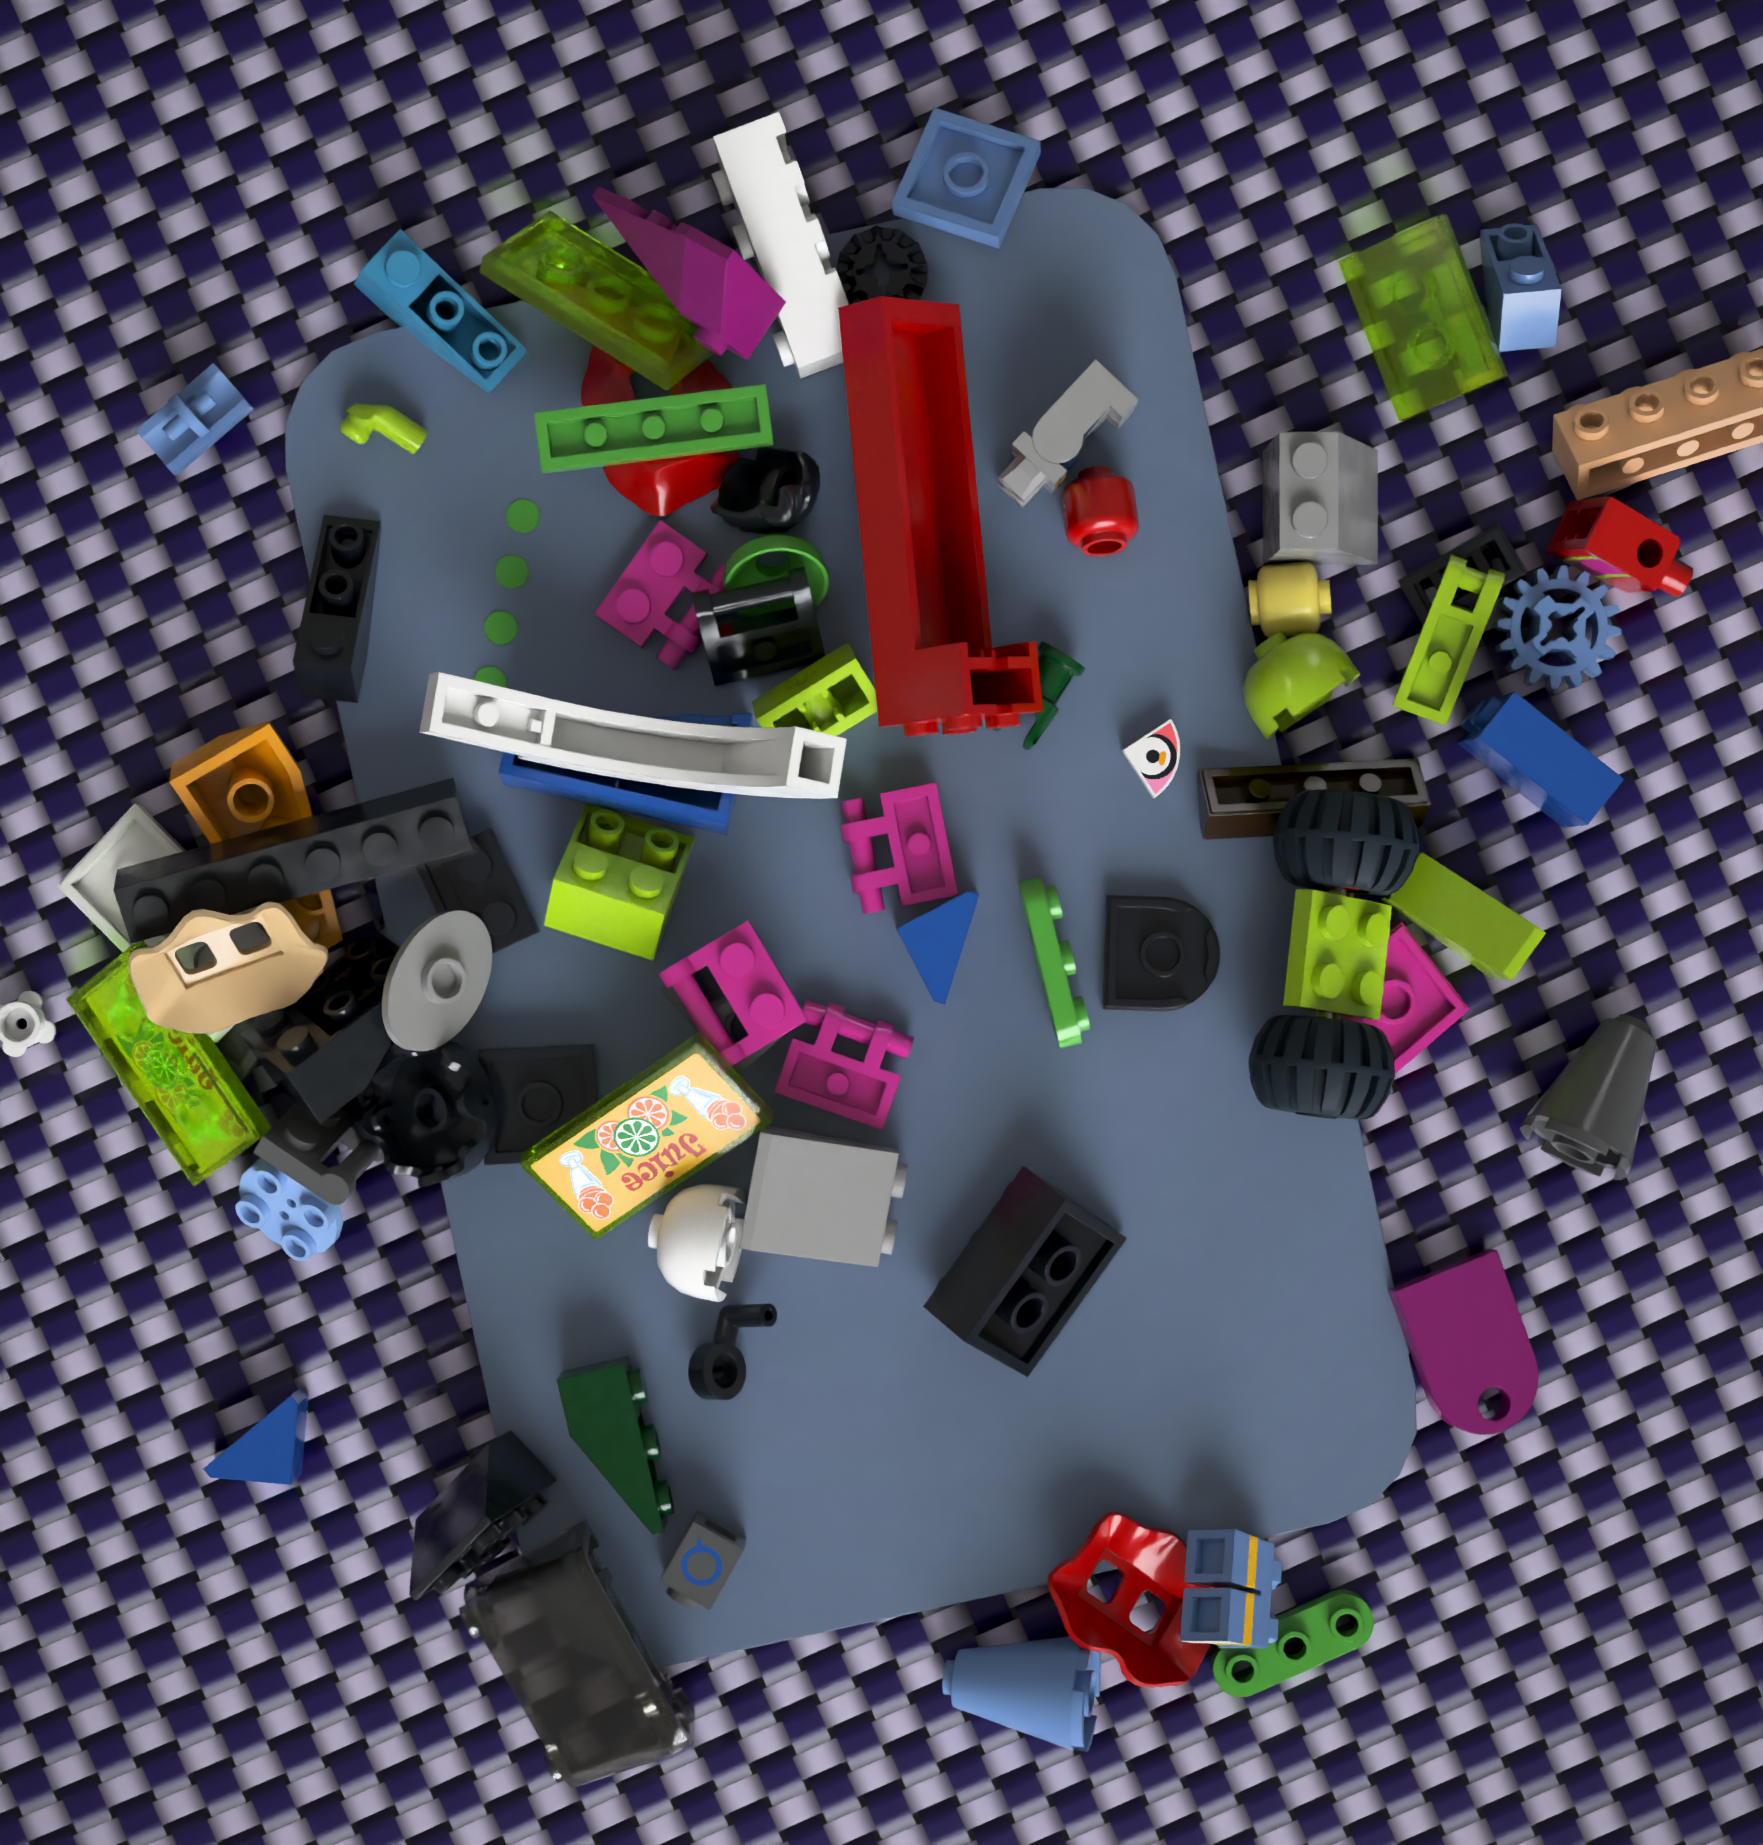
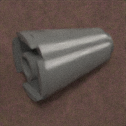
M1620 1014L1617 1019H1604L1525 1116L1520 1126L1522 1135L1529 1141L1534 1131L1545 1139L1541 1150L1569 1166L1599 1177L1605 1167L1616 1169L1614 1180L1626 1178L1632 1166L1657 1046L1656 1040L1649 1035L1651 1028L1645 1022L1626 1014Z

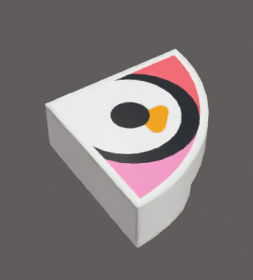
M1171 719L1122 750V753L1152 798L1157 797L1170 784L1179 764L1180 740Z

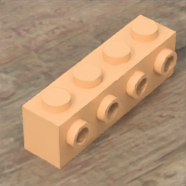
M1763 348L1752 352H1741L1729 359L1705 367L1684 370L1673 377L1642 387H1631L1620 394L1589 404H1578L1564 412L1554 414L1552 451L1577 501L1763 442Z

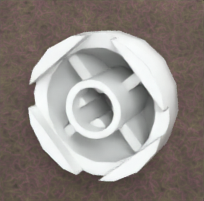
M700 1184L681 1190L670 1200L664 1215L656 1213L653 1216L648 1233V1246L657 1249V1265L666 1281L679 1292L715 1302L725 1299L727 1294L718 1289L721 1281L733 1282L742 1250L739 1248L744 1219L735 1217V1202L746 1204V1196L742 1188L720 1184Z

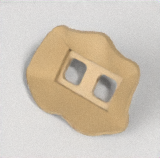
M266 902L234 915L206 909L192 910L182 918L165 940L159 941L156 946L142 947L134 950L129 956L128 965L130 977L136 988L143 1011L151 1022L164 1028L176 1029L187 1033H214L251 1017L282 1009L296 1003L323 973L329 954L328 949L324 945L313 943L306 936L294 917L282 905L276 902ZM251 922L261 923L270 940L249 949L239 948L230 931ZM196 942L207 943L216 959L211 963L194 969L185 968L175 953L177 949Z

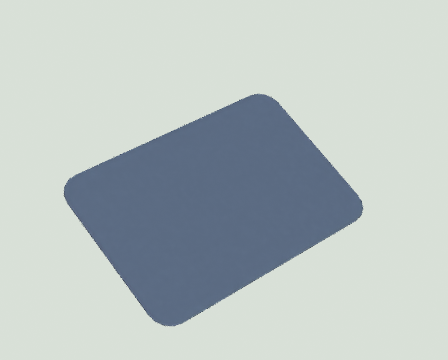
M1040 188L1024 192L1000 249L905 218L824 235L830 253V258H828L832 268H837L839 253L854 234L871 229L875 225L892 229L900 228L906 235L919 243L927 262V283L919 300L959 304L992 648L1024 642H1036L1038 648L1043 641L1081 664L1085 668L1081 676L1074 675L1056 704L1059 709L1058 713L1035 746L1030 750L1023 748V742L1035 723V713L1021 714L1020 726L1005 727L999 731L986 729L985 720H982V727L977 728V732L943 735L942 725H938L939 733L904 737L903 726L879 727L877 711L837 736L847 739L838 798H782L737 794L727 835L605 808L695 837L669 922L653 961L544 926L553 878L586 803L504 785L498 773L503 756L502 751L419 733L429 673L442 672L473 680L480 669L496 667L505 674L508 689L618 713L643 715V717L679 716V714L720 716L731 715V713H753L752 728H761L756 720L751 701L811 664L715 686L701 633L698 636L701 643L691 655L687 652L675 670H673L656 658L668 638L655 630L642 649L598 618L594 613L660 520L708 554V557L696 572V574L708 582L721 564L726 566V562L743 544L761 537L763 534L742 532L738 527H732L725 523L722 516L712 513L710 506L717 496L718 489L685 504L666 516H653L642 511L635 503L621 495L608 482L603 467L542 473L534 412L582 407L580 398L582 382L588 367L593 344L598 337L608 334L548 295L485 309L528 350L527 354L490 393H487L427 348L404 327L372 333L331 351L301 383L285 423L286 473L309 578L312 573L324 515L381 521L382 528L368 654L358 703L336 701L358 804L454 778L470 837L489 828L493 829L540 933L492 954L491 973L483 998L468 1023L450 1041L456 1042L470 1051L478 1061V1050L595 1043L599 1119L695 1053H698L716 1072L709 1060L714 1055L702 1037L662 993L660 989L665 985L658 974L748 920L802 1010L806 999L827 1007L832 1002L846 1007L844 1013L877 1024L878 1019L895 1024L893 1030L914 1037L907 1059L885 1051L880 1068L901 1075L883 1130L774 1092L793 1037L815 1044L820 1028L803 1023L786 1033L737 1077L729 1068L722 1071L718 1075L761 1119V1122L597 1232L531 1168L534 1163L484 1165L483 1159L479 1165L467 1174L441 1182L496 1439L511 1430L557 1479L543 1494L549 1502L548 1505L527 1525L523 1526L521 1524L516 1529L528 1584L544 1621L576 1652L617 1668L665 1667L1048 1584L1049 1573L1057 1565L1073 1556L1088 1538L1094 1525L1108 1512H1120L1147 1526L1168 1529L1175 1532L1186 1545L1188 1530L1236 1529L1257 1538H1264L1329 1524L1370 1506L1401 1474L1417 1433L1416 1386L1405 1336L1388 1289L1393 1288L1394 1284L1358 1119L1320 1118L1266 1108L1258 1101L1250 1082L1249 1054L1255 1037L1265 1022L1277 1015L1315 1017L1316 1011L1283 1005L1296 889L1307 888L1293 885L1282 876L1275 859L1273 836L1206 840L1202 837L1197 784L1198 769L1281 765L1275 734L1268 740L1265 738L1253 721L1244 701L1243 684L1246 673L1259 659L1253 652L1256 648L1176 274L1159 235L1127 204L1087 188ZM882 249L877 250L874 267L866 269L865 273H857V275L866 274V277H876L878 286H881L882 295H887L890 275L899 273V270L907 268L889 266L886 262V257L882 255ZM754 257L746 259L745 261L760 275ZM650 273L575 289L668 326H684L694 331L697 330L678 311ZM776 317L748 360L728 349L725 350L722 356L711 352L703 346L704 352L713 366L726 378L733 388L766 384L774 445L765 447L806 452L819 466L821 483L812 511L803 522L782 533L803 539L812 544L821 553L825 562L829 586L826 596L815 608L825 656L845 643L850 642L874 681L844 363L800 379L795 365L791 364L784 367L778 354L772 334L782 330ZM1096 359L1139 399L1133 414L1118 430H1115L1105 420L1082 444L1078 460L1073 468L1067 471L1062 485L1052 495L1042 487L1022 509L997 486L1000 474L1014 461L1010 456L1012 443L1023 431L1032 437L1033 429L1039 419ZM659 365L635 372L630 378L636 400L664 397L672 393V385L667 370ZM355 403L389 405L428 430V435L417 452L412 455L374 430L371 432L367 442L358 444L340 432V424L348 416L346 410ZM759 447L738 450L739 457L755 460ZM1094 466L1109 467L1112 469V474L1122 475L1132 482L1136 496L1139 530L1127 542V547L1124 550L1108 556L1095 557L1084 554L1081 548L1072 545L1068 541L1064 531L1061 493L1067 484L1078 478L1080 471ZM528 499L538 507L540 520L534 530L528 533H518L509 527L506 521V511L515 500ZM780 551L766 552L756 561L765 566H776L783 563L788 558V555ZM507 555H517L523 558L529 568L527 581L516 589L503 587L495 577L496 564ZM685 588L666 616L679 624L693 604L692 593ZM495 611L509 612L517 620L518 633L514 640L508 644H494L485 635V620ZM736 612L716 616L717 624L744 618ZM1171 719L1180 740L1179 764L1170 784L1157 797L1152 798L1122 753V750ZM936 782L958 890L957 896L966 891L980 894L945 1005L933 1001L896 928L957 896L902 906L898 884L881 887L885 910L863 914L859 893L852 892L849 876L855 875L849 843L842 842L839 826L845 823L840 802L863 798L867 819L882 817L884 814L880 793ZM888 834L871 837L877 870L894 867ZM416 865L374 877L387 938L398 947H401L416 927L426 919L437 914ZM1039 876L1042 878L1044 887L1055 885L1063 918L1053 920L1058 943L1069 941L1076 967V974L1067 976L1072 998L1083 997L1090 1024L1089 1030L1080 1032L1082 1043L1060 1049L1052 1026L1018 886V881ZM1106 895L1176 898L1194 906L1208 919L1218 937L1220 963L1215 979L1197 1000L1181 1009L1172 1011L1102 1009ZM709 968L701 970L696 977V981L707 1000L714 1001L722 998L724 993ZM736 1016L733 1021V1032L741 1040L748 1036ZM836 1035L831 1050L864 1061L869 1045ZM432 1095L430 1103L433 1108V1118L440 1123L442 1107L439 1100ZM764 1124L899 1149L898 1163L908 1164L902 1198L891 1196L887 1219L898 1221L892 1255L880 1254L878 1267L742 1249L733 1282L721 1281L718 1289L727 1294L725 1299L715 1302L681 1293L670 1285L657 1265V1249L648 1246V1233L653 1216L656 1213L664 1215L668 1203L676 1194L683 1189L696 1185L720 1184L742 1188L746 1196V1204L735 1202V1217L744 1219L759 1136ZM1023 1166L1054 1185L1127 1238L1028 1377L967 1344L923 1307L936 1289L939 1281L950 1270L969 1243L972 1235L980 1228L1002 1197L1007 1186L1015 1179ZM772 1304L777 1310V1320L773 1326L739 1328L735 1346L741 1351L746 1364V1378L741 1391L729 1400H705L700 1398L693 1391L689 1382V1361L697 1347L704 1343L713 1342L720 1310L727 1305ZM629 1356L632 1370L642 1369L648 1392V1402L640 1404L645 1426L655 1425L661 1447V1458L653 1459L658 1481L668 1480L674 1502L675 1513L666 1515L668 1522L664 1533L656 1535L650 1533L570 1437L557 1384V1378L562 1371ZM696 1511L703 1513L746 1538L744 1551L710 1610L700 1604L697 1605L696 1609H691L678 1603L666 1593L668 1586L660 1582L666 1564ZM1101 1560L1092 1574L1111 1571L1117 1568L1107 1561Z

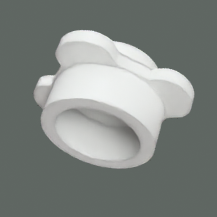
M34 991L21 993L19 999L6 1005L0 1004V1040L3 1042V1051L9 1056H22L27 1047L38 1042L43 1044L49 1043L55 1037L56 1026L53 1022L46 1019L41 1008L43 999ZM21 1018L27 1021L25 1029L18 1027V1021Z

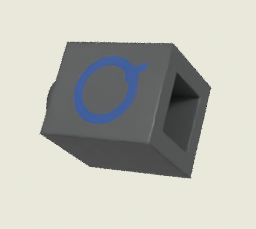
M696 1511L663 1570L660 1582L668 1586L666 1593L672 1599L688 1608L696 1609L697 1605L700 1604L710 1610L744 1551L746 1538L703 1513Z

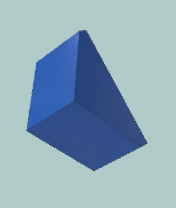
M966 891L896 928L934 1002L944 1005L946 1003L980 894Z
M300 1387L204 1467L203 1470L210 1478L292 1485L302 1475L309 1395Z

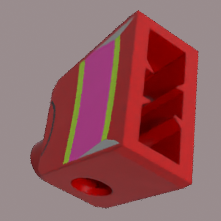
M1611 496L1570 501L1545 550V553L1581 571H1586L1591 576L1628 593L1652 592L1659 588L1673 597H1678L1687 588L1693 576V567L1674 557L1681 544L1679 536Z

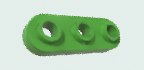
M1041 876L1018 881L1023 909L1059 1049L1082 1043L1080 1032L1089 1030L1090 1024L1083 997L1072 998L1067 976L1076 974V967L1069 941L1058 943L1053 920L1063 918L1056 887L1055 885L1044 887Z
M1349 1590L1332 1591L1276 1616L1279 1620L1278 1639L1274 1643H1268V1649L1218 1648L1217 1646L1211 1658L1212 1673L1219 1687L1227 1694L1235 1697L1252 1696L1364 1645L1370 1638L1374 1627L1372 1611L1365 1600L1357 1593ZM1351 1614L1355 1617V1624L1352 1629L1345 1632L1337 1630V1619L1341 1615ZM1292 1637H1298L1303 1640L1301 1651L1293 1655L1284 1652L1285 1642ZM1241 1660L1250 1662L1252 1668L1247 1676L1239 1678L1231 1673L1232 1667L1236 1662Z

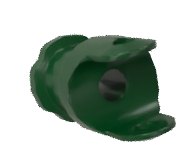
M1043 641L1037 648L1040 652L1038 663L1043 711L1035 712V723L1023 742L1025 750H1030L1035 746L1058 713L1059 709L1056 704L1074 675L1081 676L1085 670L1081 664ZM994 728L993 730L999 731L1002 728Z

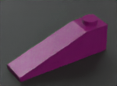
M598 187L592 197L678 311L697 328L692 337L705 348L719 356H722L725 350L728 349L748 360L786 301L734 249L688 224L681 222L679 226H676L662 213L655 210L648 213L635 202Z

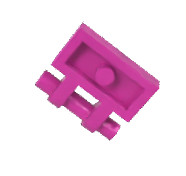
M660 520L594 614L642 649L655 630L661 633L668 640L656 658L675 670L687 652L692 655L701 643V640L698 638L701 632L694 604H692L679 624L666 615L685 588L691 593L704 589H709L710 594L724 591L725 565L721 564L709 582L700 577L696 572L708 557V554Z
M936 782L880 793L884 814L882 817L867 819L863 798L840 802L845 823L839 826L842 842L849 843L855 875L849 876L852 892L859 893L863 914L885 910L881 887L898 884L902 906L958 895ZM888 834L894 867L877 870L871 837Z
M806 999L803 1012L808 1021L804 1023L820 1028L815 1044L793 1037L774 1092L883 1130L901 1075L880 1068L885 1051L907 1059L914 1037L893 1030L895 1024L878 1019L877 1024L844 1013L846 1009L844 1006L830 1002L827 1007ZM836 1035L869 1045L864 1061L832 1051Z

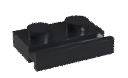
M489 828L470 837L472 850L416 865V868L437 913L448 910H462L478 916L489 932L492 954L540 933L498 839L493 829Z

